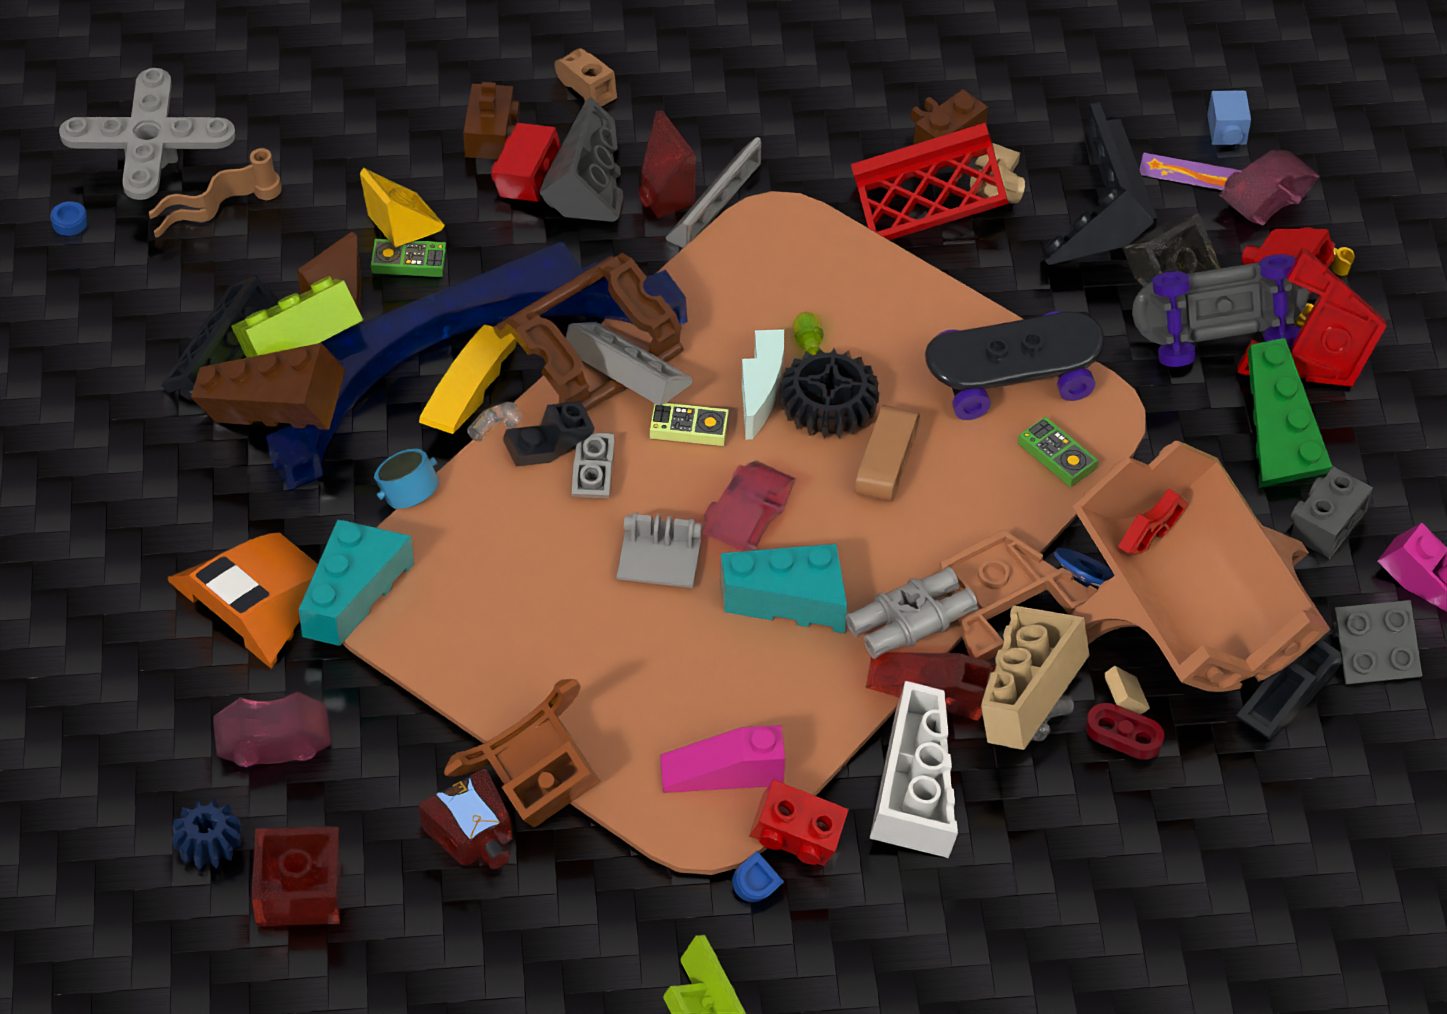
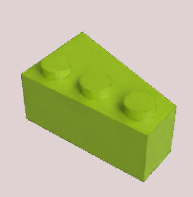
M330 276L322 278L310 285L311 290L300 295L298 293L291 294L278 301V305L267 310L263 309L246 317L245 320L232 325L231 327L246 358L317 344L363 321L345 281L340 279L332 280Z

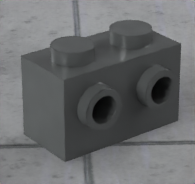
M1333 467L1325 478H1317L1310 490L1308 500L1306 502L1301 500L1295 506L1290 520L1294 522L1291 538L1301 541L1303 545L1330 559L1367 512L1373 487Z

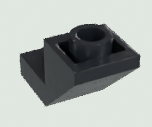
M581 401L549 404L546 407L540 426L506 429L503 442L515 466L550 463L593 434L595 427Z

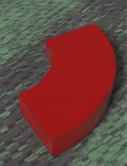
M1167 489L1159 502L1151 510L1136 516L1118 547L1131 555L1141 554L1149 550L1151 540L1155 536L1163 538L1187 508L1188 502L1177 493Z

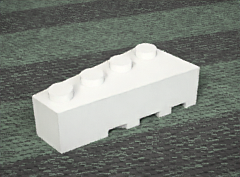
M909 681L904 683L895 712L870 839L949 858L958 835L957 821L954 818L955 797L954 789L951 787L950 770L952 766L951 755L948 754L947 745L948 725L944 690Z

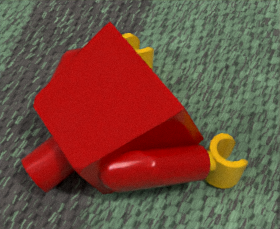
M1304 227L1300 229H1275L1271 231L1261 247L1248 245L1244 248L1242 263L1243 265L1258 263L1267 256L1278 254L1290 255L1296 258L1303 247L1311 252L1327 268L1331 264V269L1334 273L1345 276L1348 274L1355 256L1350 248L1341 247L1336 249V244L1331 241L1328 229ZM1306 304L1305 309L1294 320L1295 326L1301 329L1314 306L1313 304Z

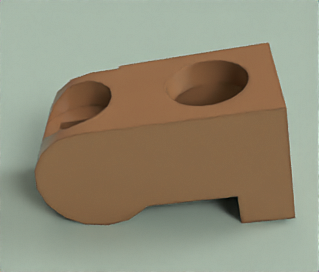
M579 48L566 57L556 60L555 70L560 81L565 86L572 87L584 97L585 101L592 97L602 107L617 98L614 71L592 54Z

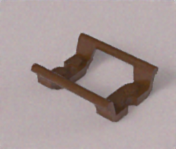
M624 253L614 258L612 256L606 258L493 327L498 338L502 339L511 333L527 355L537 354L545 360L546 365L541 373L560 396L559 403L581 401L586 412L626 388L623 384L611 379L594 391L589 392V385L581 370L579 355L554 323L540 317L543 313L603 277L608 280L610 295L633 325L639 330L648 332L653 338L649 347V353L664 362H668L684 351L680 343L682 327L676 314L661 295L651 296L645 292L643 285L647 277L634 260Z

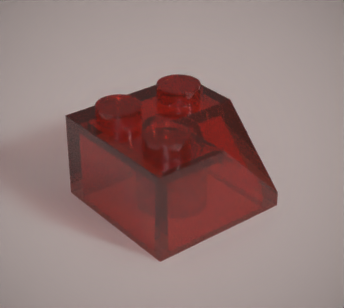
M339 827L255 829L252 904L256 926L340 924L341 874Z

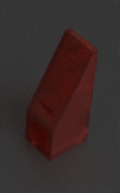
M887 652L876 659L871 657L865 688L899 698L905 681L944 690L947 712L979 720L982 715L981 703L991 672H995L996 664L960 653Z

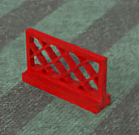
M986 123L851 164L867 226L870 230L887 240L1009 204ZM988 154L989 161L982 172L968 166L972 159ZM950 166L956 169L948 183L934 177L941 168ZM991 171L993 172L994 177L989 176ZM963 173L977 178L969 192L955 186ZM917 177L922 179L914 193L901 188L906 179ZM984 182L997 187L999 195L986 199L976 194ZM930 183L943 189L935 202L921 197ZM880 187L888 190L881 203L869 199L867 191ZM950 193L964 198L960 206L953 209H948L942 205ZM895 194L909 199L901 213L888 207ZM916 203L930 208L924 218L916 220L908 216ZM883 213L896 219L891 228L877 232L876 223Z

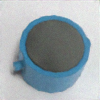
M408 449L389 457L375 472L374 478L381 490L377 493L380 500L385 498L387 503L394 509L408 508L426 500L439 485V478L433 468L437 461L434 457L428 459L426 453L421 449Z

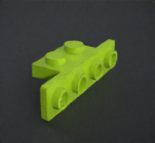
M695 936L681 957V963L692 984L670 986L663 996L671 1014H746L706 936Z

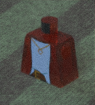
M485 768L419 803L421 827L461 865H468L483 857L491 869H496L509 860L511 854L505 847V844L512 839L511 819Z

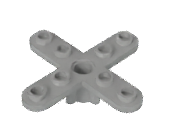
M149 68L138 75L131 117H74L66 120L59 128L60 139L69 148L124 149L125 166L122 180L124 192L128 197L137 200L148 199L157 193L161 169L168 163L178 161L176 149L224 148L234 141L236 135L233 123L225 118L168 117L172 89L171 78L167 71L159 68Z

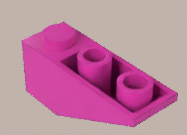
M1421 522L1395 537L1378 559V562L1403 588L1447 612V547Z

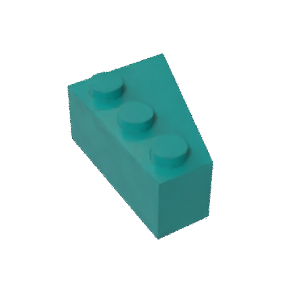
M338 519L299 607L302 637L340 646L370 613L369 608L381 595L385 596L392 589L394 580L403 571L407 572L414 565L412 537Z
M837 544L721 553L720 584L724 612L773 621L774 616L797 620V625L809 627L810 623L833 627V632L845 634L847 603Z

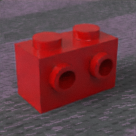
M524 123L516 124L511 136H508L505 141L504 149L498 161L494 162L491 170V177L496 184L500 197L538 202L541 197L540 191L545 174L561 147L555 127Z
M773 779L762 795L749 837L759 840V843L766 848L773 850L782 849L797 855V858L806 864L825 866L836 851L849 809Z

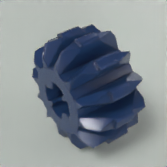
M214 798L208 806H203L197 799L195 809L191 810L182 807L181 818L173 820L172 829L174 834L172 842L174 849L180 852L184 863L194 861L195 866L200 870L206 862H211L217 869L219 859L223 858L232 861L233 850L239 849L242 842L240 835L242 828L240 819L234 816L229 804L219 808V803Z

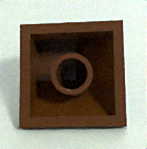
M350 232L297 271L300 294L311 290V284L328 276L332 280H344L360 312L362 279L357 235ZM355 325L331 336L329 339L334 341L342 334L351 331Z

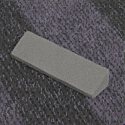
M754 138L733 158L666 236L667 241L684 248L710 224L761 164L760 138Z
M597 322L572 323L568 327L566 339L582 361L657 405L667 403L692 384L693 379L689 375Z

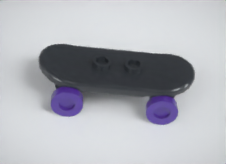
M1053 311L1040 317L961 331L947 330L941 332L927 345L925 361L931 374L940 382L952 388L955 396L952 400L955 415L962 420H972L984 415L990 408L991 402L986 390H984L986 388H997L1058 376L1057 388L1064 400L1076 401L1087 397L1095 389L1096 383L1091 371L1086 368L1093 364L1102 353L1105 339L1103 329L1089 315L1080 312Z

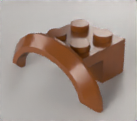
M562 679L557 682L548 697L515 725L482 745L457 752L451 756L445 767V775L449 777L462 776L491 764L504 783V786H502L504 792L521 818L534 828L601 782L558 718L578 695L581 688L579 682L576 679Z

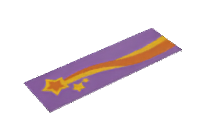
M1143 153L1139 169L1143 176L1236 193L1239 191L1242 170Z

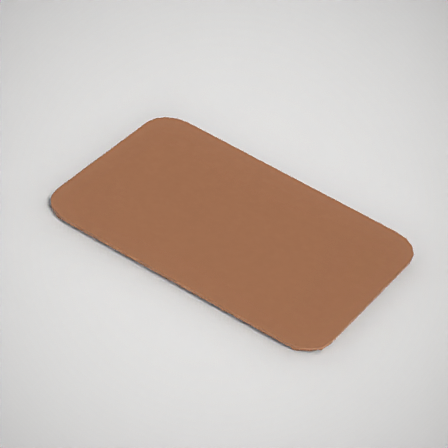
M771 191L742 199L721 213L643 285L647 294L651 296L661 295L676 314L682 327L680 343L684 351L666 363L693 379L689 387L667 403L729 409L724 446L650 439V427L655 403L626 387L587 412L595 427L593 433H610L615 436L610 498L572 497L571 490L576 445L550 463L515 466L503 442L506 429L540 426L547 405L559 404L560 396L543 375L436 473L439 478V485L431 496L415 506L396 509L376 527L411 536L414 565L407 572L403 571L394 580L392 589L385 596L381 595L369 608L370 613L342 643L349 651L482 743L498 736L531 713L548 697L557 682L562 679H576L580 684V691L571 705L558 718L601 782L570 804L649 859L680 873L706 875L721 873L738 868L756 851L759 853L765 851L767 848L761 845L759 840L749 837L762 795L767 787L663 793L661 754L741 727L782 725L785 753L784 784L816 796L896 711L905 681L921 684L963 639L957 620L949 623V627L943 633L938 631L917 641L913 647H905L903 645L873 659L865 647L863 637L887 626L886 624L873 628L856 638L850 632L847 623L844 634L833 632V627L814 623H810L809 627L797 625V620L775 616L773 621L726 613L724 612L720 584L721 553L837 544L847 603L846 614L852 613L874 602L877 594L881 592L886 594L907 584V581L911 578L921 580L939 572L941 561L1002 530H1005L1043 554L1078 516L1072 506L1083 497L1085 491L1103 479L1110 472L1114 464L1126 457L1132 458L1145 437V408L1135 389L1115 372L1096 361L1086 368L1093 375L1096 383L1095 389L1083 399L1076 401L1064 400L1057 388L1059 378L1055 376L1003 387L986 388L984 390H986L991 402L989 410L976 419H959L952 407V400L955 397L952 388L934 377L926 365L925 351L927 345L935 336L947 330L961 331L1023 320V318L828 204L801 193ZM620 307L600 324L645 351H649L653 338L648 332L639 330L634 326ZM755 330H784L783 374L786 368L791 367L794 358L802 360L805 351L816 355L819 348L824 353H830L835 347L837 354L843 355L849 350L851 359L862 357L864 365H870L873 375L877 376L879 382L878 392H880L876 413L873 418L868 419L866 427L857 426L854 435L843 431L840 439L835 433H829L825 439L821 432H815L809 436L807 427L797 430L794 421H787L785 410H782L780 405L781 394L778 393L775 405L763 427L754 439L745 440L741 385L742 359L754 358ZM581 360V370L589 385V392L594 391L613 379ZM882 405L920 414L916 436L892 502L855 493L858 471ZM1044 417H1047L1098 460L1097 469L1071 488L1018 444L1019 435ZM633 512H638L640 515L652 516V520H655L657 514L661 515V521H667V517L672 516V522L675 519L690 520L692 518L695 519V523H702L703 533L693 588L616 580L625 534V515L633 516ZM948 594L939 597L937 600L940 601L946 597L948 598Z

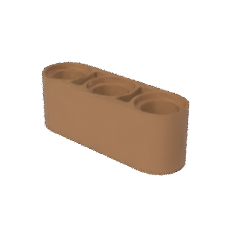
M882 405L858 471L855 493L891 502L894 500L916 436L920 417L919 413Z

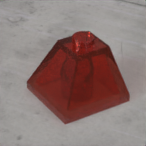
M662 110L655 113L641 171V187H639V196L642 203L646 207L650 206L658 218L695 204L696 154Z

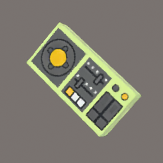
M671 403L663 405L654 404L650 439L724 446L729 409Z

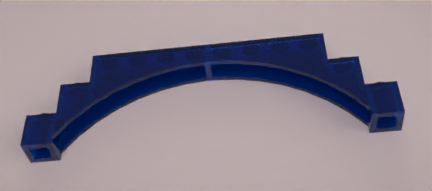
M563 241L517 260L510 261L488 272L478 274L473 278L447 287L427 297L413 301L405 306L381 314L366 322L347 328L320 342L346 369L330 429H318L315 425H307L306 428H294L291 425L266 436L271 461L288 490L323 476L321 462L339 424L358 399L395 366L445 338L483 326L484 324L488 325L507 319L601 261L581 268ZM667 270L647 276V280L643 285L645 292L651 296L661 295L676 314L680 325L688 322L686 297ZM605 277L540 315L589 316L633 324L610 295L608 280Z

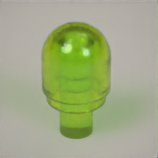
M802 312L795 317L792 325L795 341L806 352L816 355L824 337L822 324L816 314Z

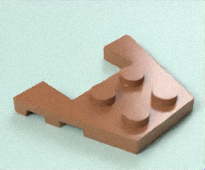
M1005 530L941 561L939 571L944 570L946 567L952 568L958 579L959 589L948 593V597L962 591L966 587L970 588L976 597L978 611L971 612L957 619L970 660L975 667L997 656L998 650H1002L1003 639L988 623V619L1012 608V605L1016 606L1045 590H1048L1068 615H1071L1077 606L1084 604L1098 591L1091 585L1086 588L1073 579L1074 575L1063 567L1056 569L1043 560L1041 553Z

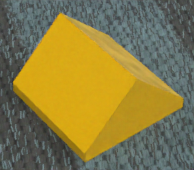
M362 169L360 177L368 216L395 248L442 231L445 225L416 192L370 170Z

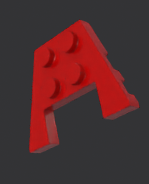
M1302 247L1287 274V281L1317 293L1319 296L1290 347L1292 358L1299 377L1305 378L1307 382L1353 387L1387 326L1386 320L1311 252ZM1251 340L1237 366L1238 373L1250 375L1248 350L1250 345L1260 342Z

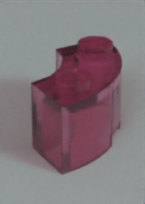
M1271 150L1241 172L1231 174L1226 180L1225 188L1219 196L1245 218L1263 226L1281 208L1289 204H1299L1320 175L1290 151Z
M758 460L752 461L746 466L739 465L719 501H713L707 508L704 516V521L707 524L703 533L740 551L756 550L769 524L776 516L783 513L796 478Z
M299 692L273 701H252L240 697L213 716L217 756L234 761L239 766L281 763L292 760L304 761L311 759L315 756L316 752L331 745L326 705Z

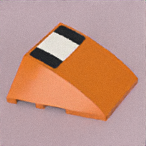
M270 533L251 539L204 563L168 577V582L193 603L199 599L244 638L245 647L272 669L277 661V654L285 642H290L295 635L294 629L300 622L299 607L318 564L281 533Z

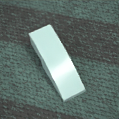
M755 330L754 358L742 359L741 385L745 440L754 439L775 405L783 375L784 330Z

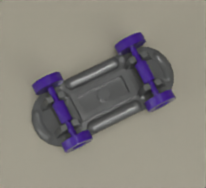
M1284 254L1271 255L1261 259L1258 263L1190 274L1182 272L1159 274L1153 278L1152 282L1145 285L1138 292L1133 302L1132 316L1135 326L1144 337L1151 342L1162 345L1158 349L1159 362L1165 366L1179 367L1188 365L1195 360V346L1191 344L1192 342L1264 331L1265 342L1285 338L1290 348L1300 331L1299 327L1291 324H1294V320L1305 309L1310 290L1287 281V274L1296 258Z

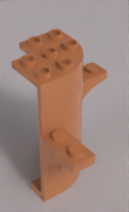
M1174 441L1172 444L1165 446L1160 451L1159 456L1149 465L1131 457H1126L1114 464L1110 472L1095 486L1087 489L1083 497L1072 506L1114 573L1111 579L1106 580L1099 586L1098 591L1084 604L1077 606L1071 613L1073 616L1084 617L1088 644L1114 629L1129 626L1141 627L1158 644L1182 683L1206 691L1224 692L1240 689L1242 685L1240 681L1253 676L1259 682L1277 673L1295 661L1331 630L1304 590L1294 570V566L1309 553L1303 543L1261 525L1218 458L1180 441ZM1167 489L1177 493L1188 502L1187 508L1163 538L1155 536L1151 540L1149 550L1141 554L1131 555L1118 547L1136 516L1151 510L1159 502Z

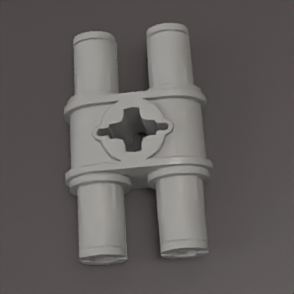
M946 567L944 570L921 580L911 578L907 581V584L886 594L882 592L877 594L874 602L846 614L845 618L850 632L856 638L883 624L887 625L863 637L869 655L876 659L880 655L903 645L905 647H913L917 641L938 631L941 633L945 632L949 627V623L971 612L978 611V606L976 605L978 603L974 593L968 587L948 598L946 597L940 601L937 600L939 597L959 589L955 572L952 568Z

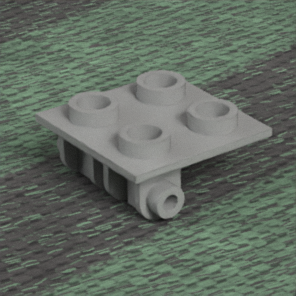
M633 512V516L625 515V534L616 580L693 588L703 533L702 523H695V519L692 518L690 520L675 519L672 522V516H668L667 521H661V515L657 514L655 520H652V516L640 515L638 512Z

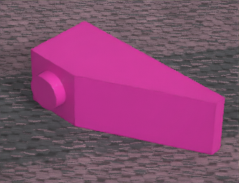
M782 725L741 727L661 754L663 793L768 787L773 779L784 783L785 753Z

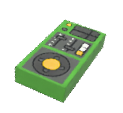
M375 239L371 272L372 274L443 277L446 242L413 241L395 248L389 239Z
M1047 417L1039 420L1018 437V444L1070 488L1097 469L1098 460Z

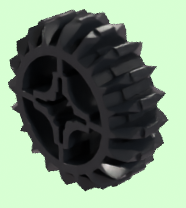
M835 347L830 353H824L819 348L816 355L805 351L802 360L794 358L791 367L785 369L779 388V394H781L780 405L782 410H785L787 421H794L797 430L807 427L809 436L815 432H821L825 439L829 433H835L840 439L843 431L854 435L857 426L865 428L868 419L873 418L876 413L877 403H879V382L877 376L873 375L872 367L864 365L862 357L851 359L849 350L843 355L837 354Z

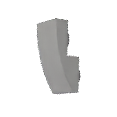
M593 433L576 445L573 464L572 497L610 498L615 444L614 434Z

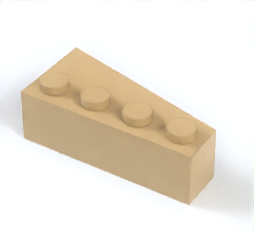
M1012 605L1010 612L1011 621L1009 625H1006L1003 634L1002 650H998L995 659L996 669L995 672H991L981 703L988 743L1023 750L1026 748L1089 657L1084 617Z

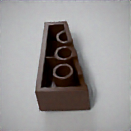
M322 343L200 367L191 398L216 423L252 425L254 421L263 422L266 426L277 427L278 423H290L294 428H306L307 425H315L318 429L329 430L346 369Z

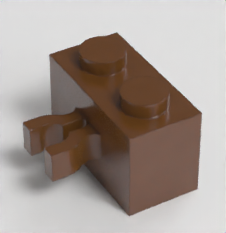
M492 82L472 84L463 132L465 157L499 159L507 137L511 136L515 128L512 122L519 121L520 101L514 100L513 86L496 85V83Z
M964 89L940 106L934 99L928 97L924 105V110L927 112L920 110L917 106L911 109V120L915 122L914 144L987 123L988 106Z

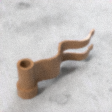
M264 148L256 149L250 154L251 165L241 169H229L218 172L212 177L207 191L202 195L172 194L163 198L153 210L149 211L151 219L158 216L165 208L171 205L181 204L203 209H179L173 211L165 218L160 227L154 231L155 237L162 235L176 221L205 222L211 220L216 215L220 203L231 196L255 193L258 198L263 200L276 198L282 191L279 174L274 170L270 151Z

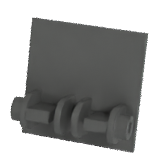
M1411 600L1334 608L1336 622L1331 623V633L1333 638H1339L1345 685L1423 677Z

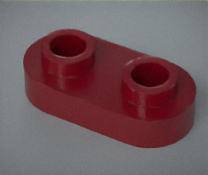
M1112 703L1097 704L1088 713L1086 731L1094 741L1137 759H1151L1160 753L1164 741V731L1156 721ZM1101 726H1107L1111 730L1104 729ZM1138 741H1144V742H1146V743H1148V744H1142V743H1139Z

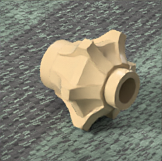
M998 158L997 163L1008 201L1016 205L1023 196L1025 180L1023 177H1019L1010 171L1004 159ZM985 167L982 169L976 168L975 170L982 172ZM991 171L989 176L994 177L993 172ZM971 176L970 187L973 186L977 178ZM986 182L983 183L977 193L983 199L999 195L997 187Z

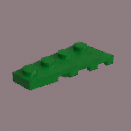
M1282 338L1250 345L1248 362L1251 394H1253L1254 398L1253 420L1257 433L1256 455L1257 459H1259L1260 468L1258 475L1259 488L1328 474L1333 466L1286 339Z

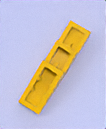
M484 324L463 348L436 387L420 415L419 423L453 434L483 403L485 389L500 375L501 362L516 348L517 340L510 333L500 339L495 334L492 326Z

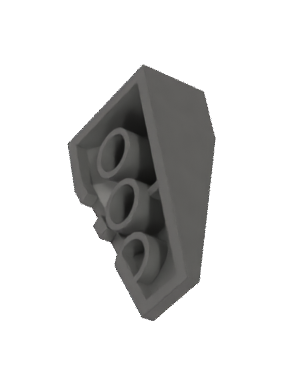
M592 97L585 101L548 168L540 194L550 207L557 209L564 217L614 222L619 218L623 203V190L616 185V178L621 175L620 166L614 164L613 153L618 150L615 120Z

